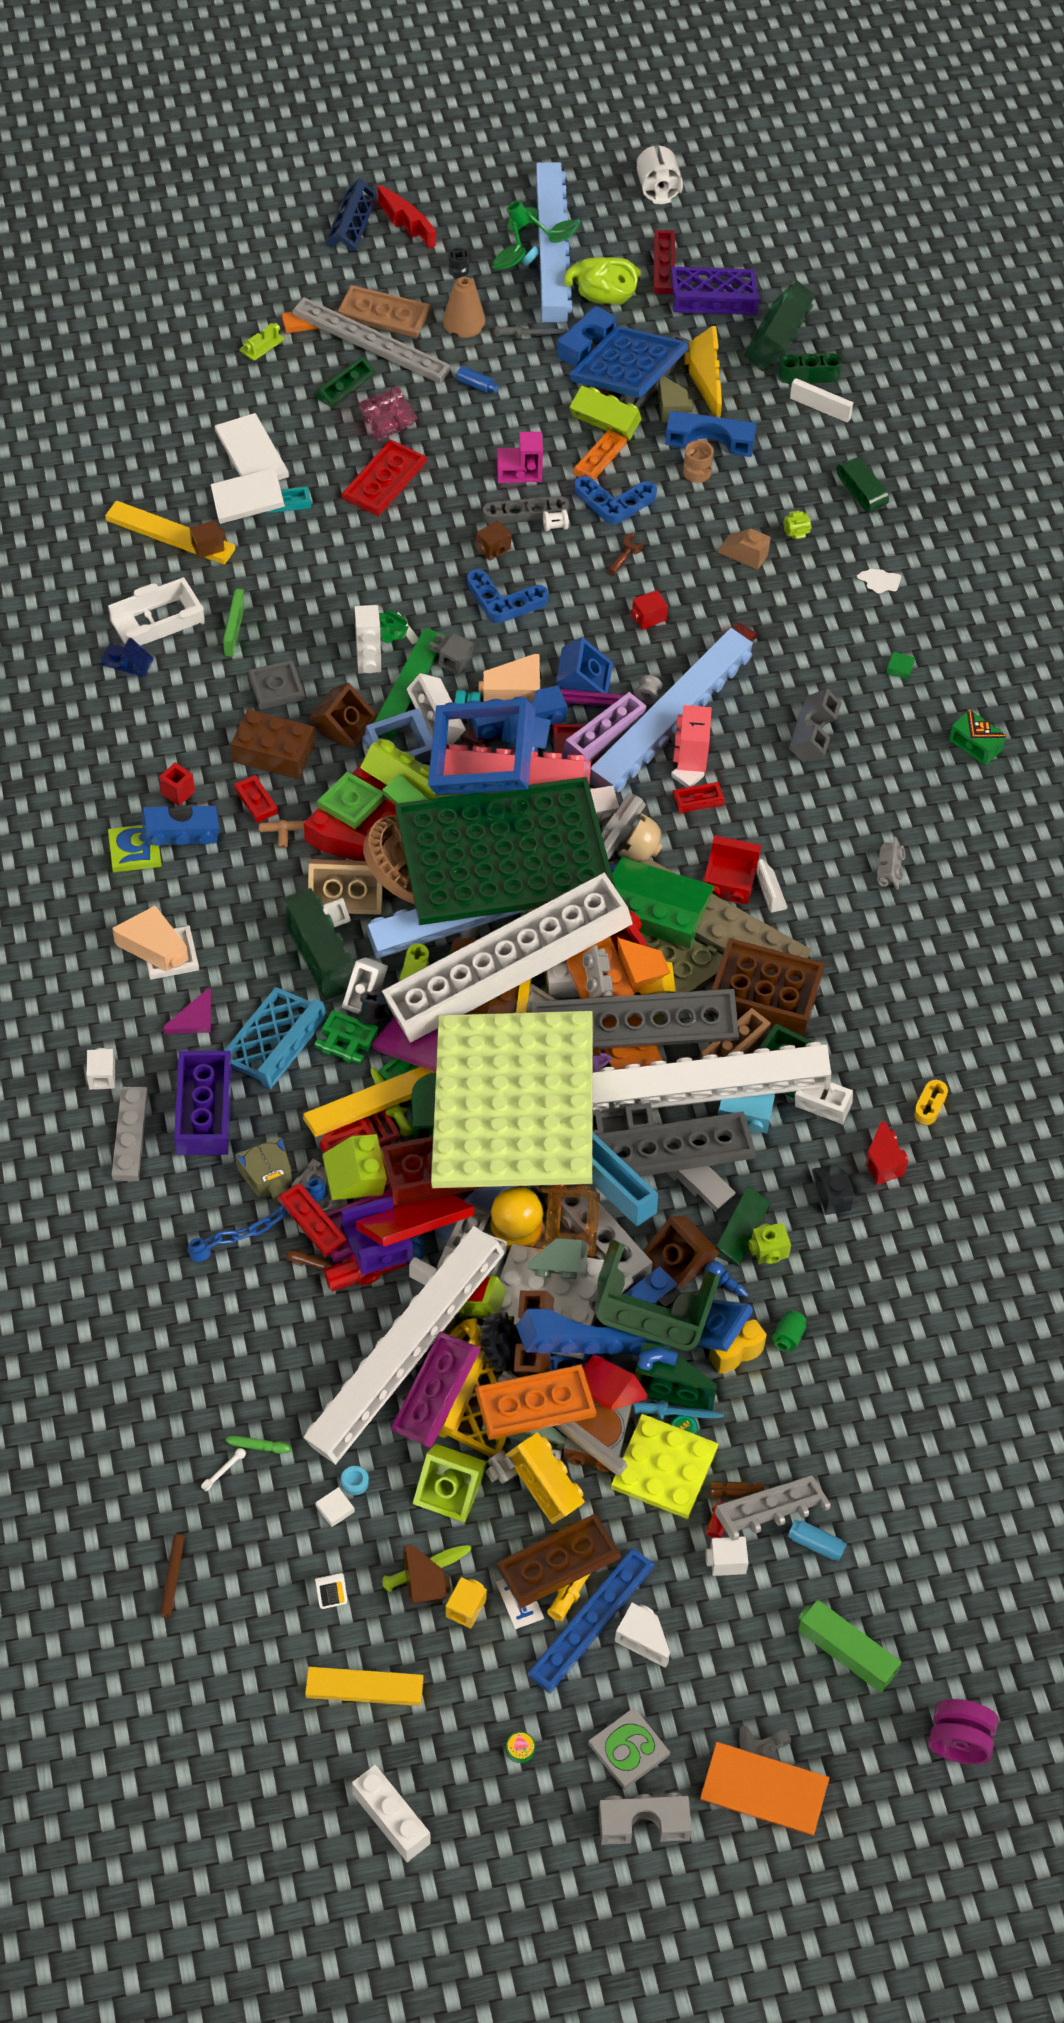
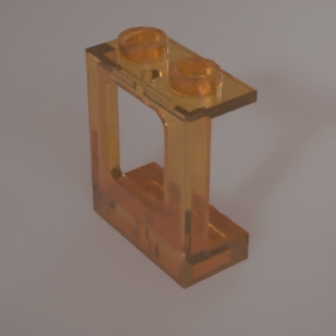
M551 1185V1189L541 1188V1192L548 1194L545 1241H537L536 1252H541L556 1238L583 1240L588 1243L587 1256H595L600 1193L591 1191V1186L575 1185V1190L567 1189V1185ZM564 1197L587 1198L588 1212L585 1233L569 1234L560 1232L561 1202Z

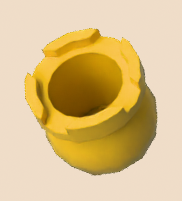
M515 1186L504 1189L495 1198L491 1208L490 1229L492 1235L507 1241V1250L511 1249L512 1244L526 1247L531 1245L533 1247L540 1240L543 1230L542 1204L537 1195L528 1188Z

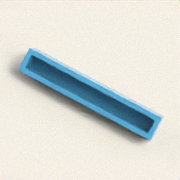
M593 1133L592 1184L628 1219L638 1226L657 1213L658 1193Z

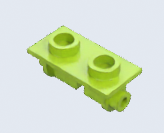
M270 323L261 331V334L257 333L250 339L245 340V344H243L239 351L255 361L283 342L285 338L278 332L280 330L277 323Z

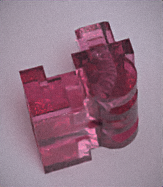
M397 386L358 404L364 420L367 424H370L373 430L372 435L376 442L392 435L394 432L396 433L412 426L418 419L409 402H406L403 392Z

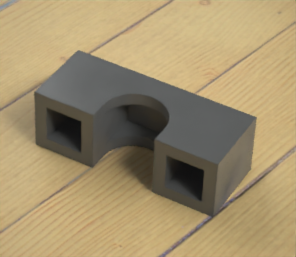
M828 688L808 695L805 698L789 749L803 763L824 756L830 737L822 728L837 719L841 707V702Z
M651 1103L628 1105L614 1112H600V1109L593 1110V1133L596 1135L654 1126Z

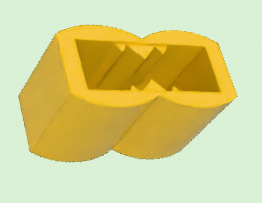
M757 1320L746 1321L728 1351L710 1349L709 1360L719 1374L728 1373L737 1368L741 1362L750 1361L758 1357L764 1350L767 1334Z

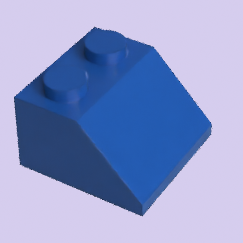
M581 637L562 647L556 683L566 690L608 693L613 662Z

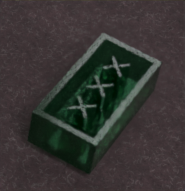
M795 280L773 301L743 356L761 371L768 366L772 367L779 359V355L784 356L790 349L789 342L791 343L797 336L798 331L796 330L805 322L806 318L804 315H807L813 308L812 301L816 295L798 280Z
M312 888L284 897L286 927L324 1000L346 993L353 972L351 966L354 965L351 953L349 951L345 952L343 948L344 942L340 933H335L330 914H325L323 911L324 905L319 895L315 896Z

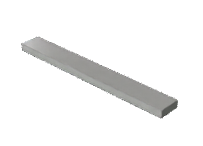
M305 297L293 309V316L439 384L451 371L450 364Z

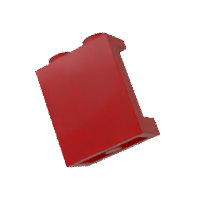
M714 835L710 858L702 882L714 885L712 894L722 900L748 905L762 845Z

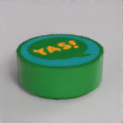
M680 1415L671 1423L672 1426L695 1435L698 1434V1424L690 1416Z

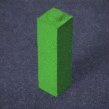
M819 1600L812 1607L807 1605L798 1618L801 1620L798 1631L882 1694L898 1673L901 1661Z

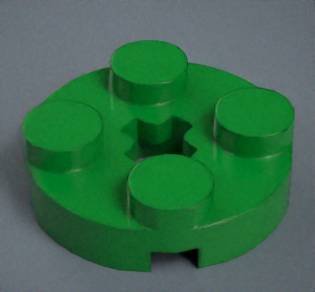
M386 610L385 614L379 613L381 641L392 643L393 639L399 640L406 636L409 626H406L407 621L402 616Z

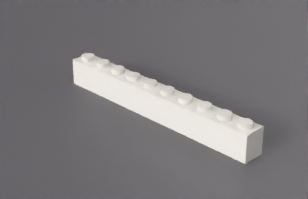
M475 1226L463 1235L460 1244L452 1253L447 1255L439 1270L430 1276L426 1286L418 1295L413 1297L405 1312L396 1318L392 1328L377 1342L372 1353L360 1363L358 1370L351 1379L343 1384L341 1391L334 1400L326 1405L324 1412L317 1421L309 1426L303 1438L315 1451L335 1465L433 1344L439 1332L445 1329L505 1254L497 1240Z

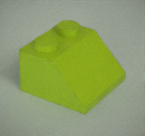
M377 1134L350 1137L323 1153L322 1158L331 1200L383 1195L387 1177Z
M435 1444L426 1454L413 1504L465 1522L480 1488L487 1461Z

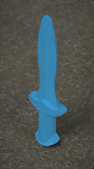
M664 1400L659 1401L658 1404L637 1402L632 1404L631 1407L632 1414H656L660 1419L669 1414L699 1418H721L724 1416L722 1413L710 1410L667 1406Z

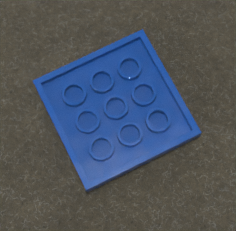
M617 325L569 373L570 381L641 398L688 350V345L686 341Z

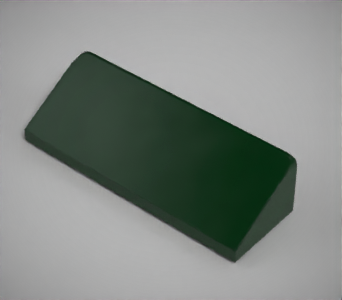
M361 356L321 386L313 395L331 408L376 372L366 359Z
M747 1186L716 1246V1249L720 1252L716 1257L737 1266L740 1265L749 1247L748 1241L752 1239L753 1229L760 1226L770 1206V1202L753 1188Z

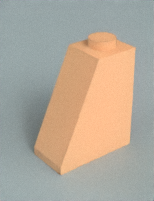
M533 654L484 671V681H479V692L483 695V702L490 701L491 699L512 700L515 697H523L532 703L536 696V690L540 689L539 654Z
M156 906L112 928L114 942L118 947L165 971L180 967L184 962L188 961L187 946Z

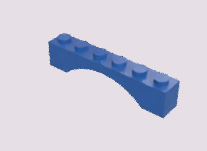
M527 1309L516 1325L526 1352L638 1355L641 1352L643 1342L659 1343L612 1327H593L577 1323L551 1309ZM662 1344L664 1347H667V1348H670V1347H671V1346Z

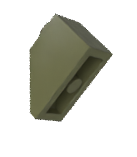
M662 375L658 382L662 422H668L670 411L692 412V399H688L687 390Z

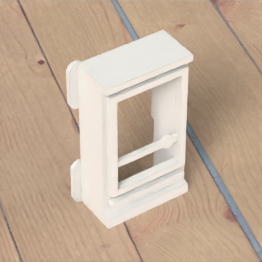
M184 577L159 587L154 583L134 591L135 596L108 605L110 621L129 652L142 644L152 642L196 624L205 623L203 606ZM180 599L185 610H182L179 614L154 622L150 610ZM144 613L151 624L139 626L134 616Z

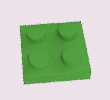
M346 772L317 800V807L356 829L385 800V795L381 790Z

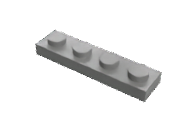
M121 1087L112 1180L139 1181L148 1097L147 1087Z

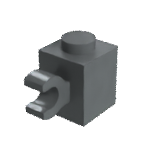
M437 633L435 641L439 644L431 641L429 649L440 654L438 666L459 676L472 658L474 643L455 633L446 641L444 635Z

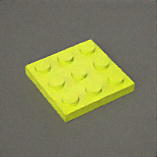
M642 1414L623 1456L627 1468L621 1475H615L611 1489L689 1519L719 1444Z

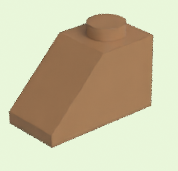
M750 528L729 535L719 548L718 553L758 570L768 556L771 537Z

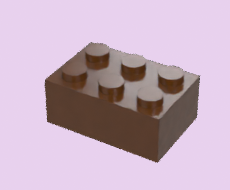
M247 709L231 742L232 762L299 780L315 746L314 726Z

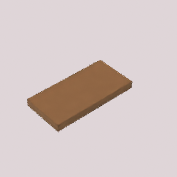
M351 285L337 313L365 326L417 338L431 310V304Z

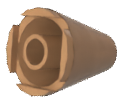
M460 277L455 280L443 317L444 328L450 334L452 332L456 333L461 338L473 337L479 334L482 327L485 326V315L475 282L468 277Z

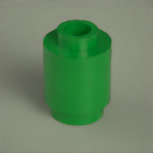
M790 1310L781 1317L772 1336V1340L779 1350L784 1352L796 1350L806 1330L807 1320L804 1315Z

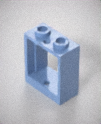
M419 708L366 725V732L363 736L364 744L369 749L372 743L379 740L377 735L410 725L420 748L408 753L412 754L415 760L420 763L431 760L433 738Z

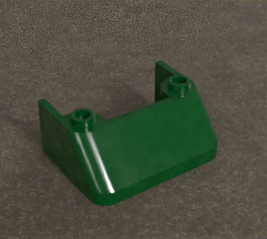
M611 1239L598 1276L595 1307L597 1319L606 1326L684 1351L694 1349L700 1341L721 1276L706 1270L698 1295L689 1292L678 1294L673 1301L671 1309L623 1294L625 1277L617 1267L625 1245Z

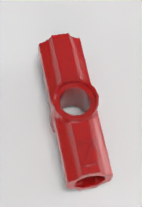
M352 1255L348 1261L325 1268L323 1272L327 1286L333 1292L356 1283L360 1285L374 1283L382 1274L405 1267L406 1262L362 1275L355 1257Z

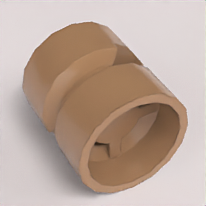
M697 440L690 442L686 446L683 474L687 480L701 483L711 477L714 450L709 443Z

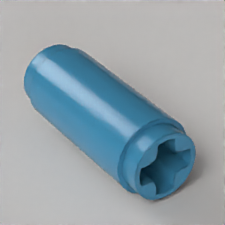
M797 1519L794 1521L788 1534L792 1541L838 1562L847 1545L842 1539Z

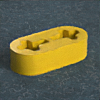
M932 1080L926 1084L914 1112V1117L920 1124L930 1125L936 1121L948 1093L947 1085L944 1082ZM935 1090L940 1091L935 1099L931 1098L932 1092ZM926 1107H931L930 1112L924 1115L923 1112L926 1110Z

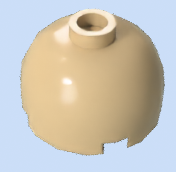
M642 813L637 818L639 821L637 827L632 825V831L621 844L620 849L622 850L618 852L619 856L638 862L651 856L656 857L663 846L659 843L661 839L659 826Z

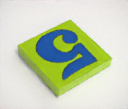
M142 825L108 829L113 873L162 867L159 846L144 845Z

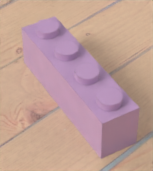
M630 692L566 739L562 758L567 759V755L571 754L585 755V760L593 762L611 748L645 714L646 705Z

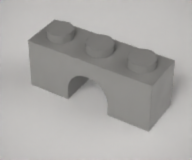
M668 1793L664 1797L652 1798L651 1795L641 1794L635 1796L634 1799L609 1796L605 1800H600L601 1845L631 1843L632 1825L642 1819L650 1820L657 1825L660 1842L690 1840L692 1830L689 1796H681L679 1793Z

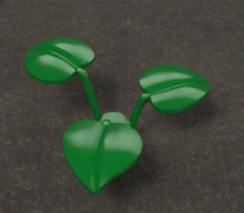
M520 200L512 202L506 209L510 215L507 229L515 233L517 243L516 246L508 247L501 251L491 267L493 269H506L522 260L526 249L520 248L521 242L518 230L523 226L534 222L547 235H550V242L558 243L569 238L576 231L581 221L579 219L562 221L557 223L552 230H548L536 219L538 215L536 208L524 207Z

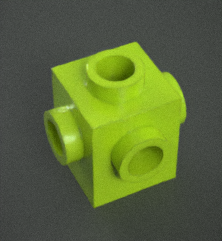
M784 1223L774 1225L763 1224L753 1229L752 1239L748 1241L750 1253L752 1256L756 1255L758 1264H774L781 1259L789 1258L791 1243Z

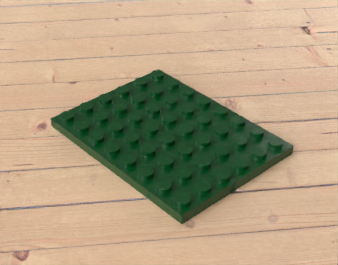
M587 777L528 785V789L468 793L395 804V812L419 925L539 908L603 873L607 875L615 887Z

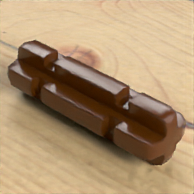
M713 1481L710 1484V1496L712 1498L726 1496V1498L739 1499L765 1491L764 1484L761 1482H752V1485H749L748 1482H726V1484H722V1482Z

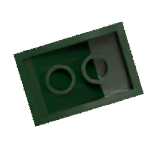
M643 1342L641 1352L655 1347L673 1351L655 1342ZM679 1355L675 1366L657 1361L653 1362L650 1370H644L639 1368L637 1363L635 1376L647 1393L648 1399L664 1400L665 1403L685 1408L713 1411L717 1384Z

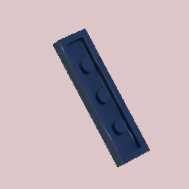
M361 178L351 184L345 192L325 242L331 248L340 241L352 251L358 247L378 193ZM363 191L370 196L369 200L365 199ZM357 205L362 206L364 213H360ZM352 218H356L359 227L354 226ZM346 232L351 233L353 241L346 236Z

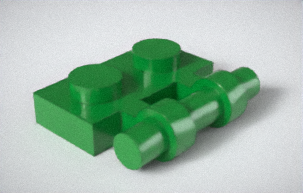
M332 1010L322 1027V1035L328 1038L326 1041L317 1038L314 1047L323 1050L322 1052L326 1055L331 1056L333 1054L343 1058V1061L351 1064L354 1062L361 1065L365 1056L356 1052L358 1049L368 1052L371 1043L378 1034V1027L363 1024L356 1018ZM337 1041H341L343 1043L349 1044V1046L346 1049L336 1045Z

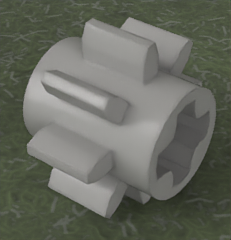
M504 1450L487 1461L490 1468L485 1472L492 1482L499 1479L501 1484H504L518 1474L514 1469L515 1464L508 1455L506 1456Z

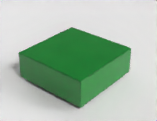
M893 651L886 673L909 679L915 663V657Z

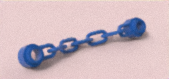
M312 1178L306 1183L305 1190L315 1202L323 1200L328 1195L325 1182L321 1179ZM281 1205L279 1209L267 1218L249 1227L236 1231H221L205 1240L195 1238L188 1244L187 1251L193 1262H202L211 1255L210 1248L218 1244H232L237 1240L257 1236L269 1230L272 1225L289 1215V1213ZM279 1213L281 1214L280 1216H278V1217H277L276 1219H274L273 1221L271 1220V1218H273V1217L276 1216L277 1214H279ZM265 1223L266 1227L259 1231L256 1230L255 1227ZM249 1231V1233L239 1236L240 1233ZM221 1235H231L232 1240H222ZM214 1239L215 1242L208 1245V1242Z

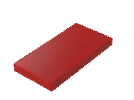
M390 439L342 492V499L379 517L427 463V456Z
M445 1190L357 1220L356 1228L385 1247L475 1215L474 1206Z

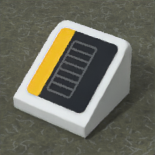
M342 1573L315 1579L316 1592L321 1609L347 1603L346 1587Z

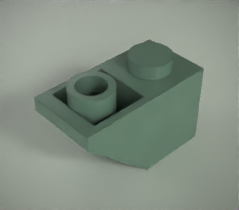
M556 1238L528 1262L527 1269L535 1272L537 1277L550 1278L551 1273L561 1274V1278L577 1279V1275L585 1276L588 1243L583 1240Z

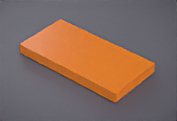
M582 1364L475 1387V1393L489 1440L594 1418L597 1413Z
M716 1742L700 1801L814 1836L830 1777Z

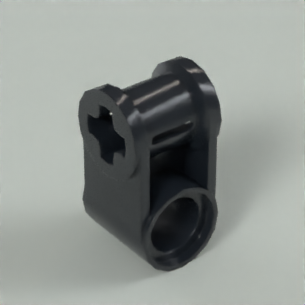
M381 986L372 991L363 992L360 995L362 1005L361 1011L357 1014L358 1021L363 1024L374 1025L385 1019L395 1017L382 992L387 987Z

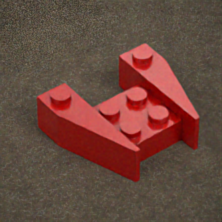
M361 763L352 774L383 792L387 785L361 769ZM385 796V800L356 829L318 808L303 823L304 839L322 852L354 861H366L363 846L368 832L381 818L396 815L395 804ZM392 835L382 838V847L385 841Z

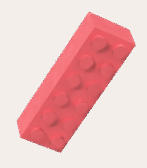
M449 744V749H446L443 776L514 771L515 749L496 748V752H491V747L473 746V750H468V745ZM531 751L529 785L587 777L588 783H590L591 761L585 760V755L571 754L567 755L566 759L562 758V753L544 752V756H538V751Z

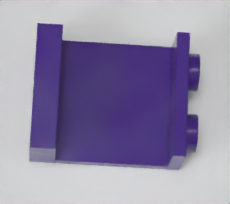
M392 1197L376 1199L366 1204L351 1206L341 1210L342 1229L362 1275L412 1261V1242L410 1238L383 1247L356 1228L357 1220L392 1209Z

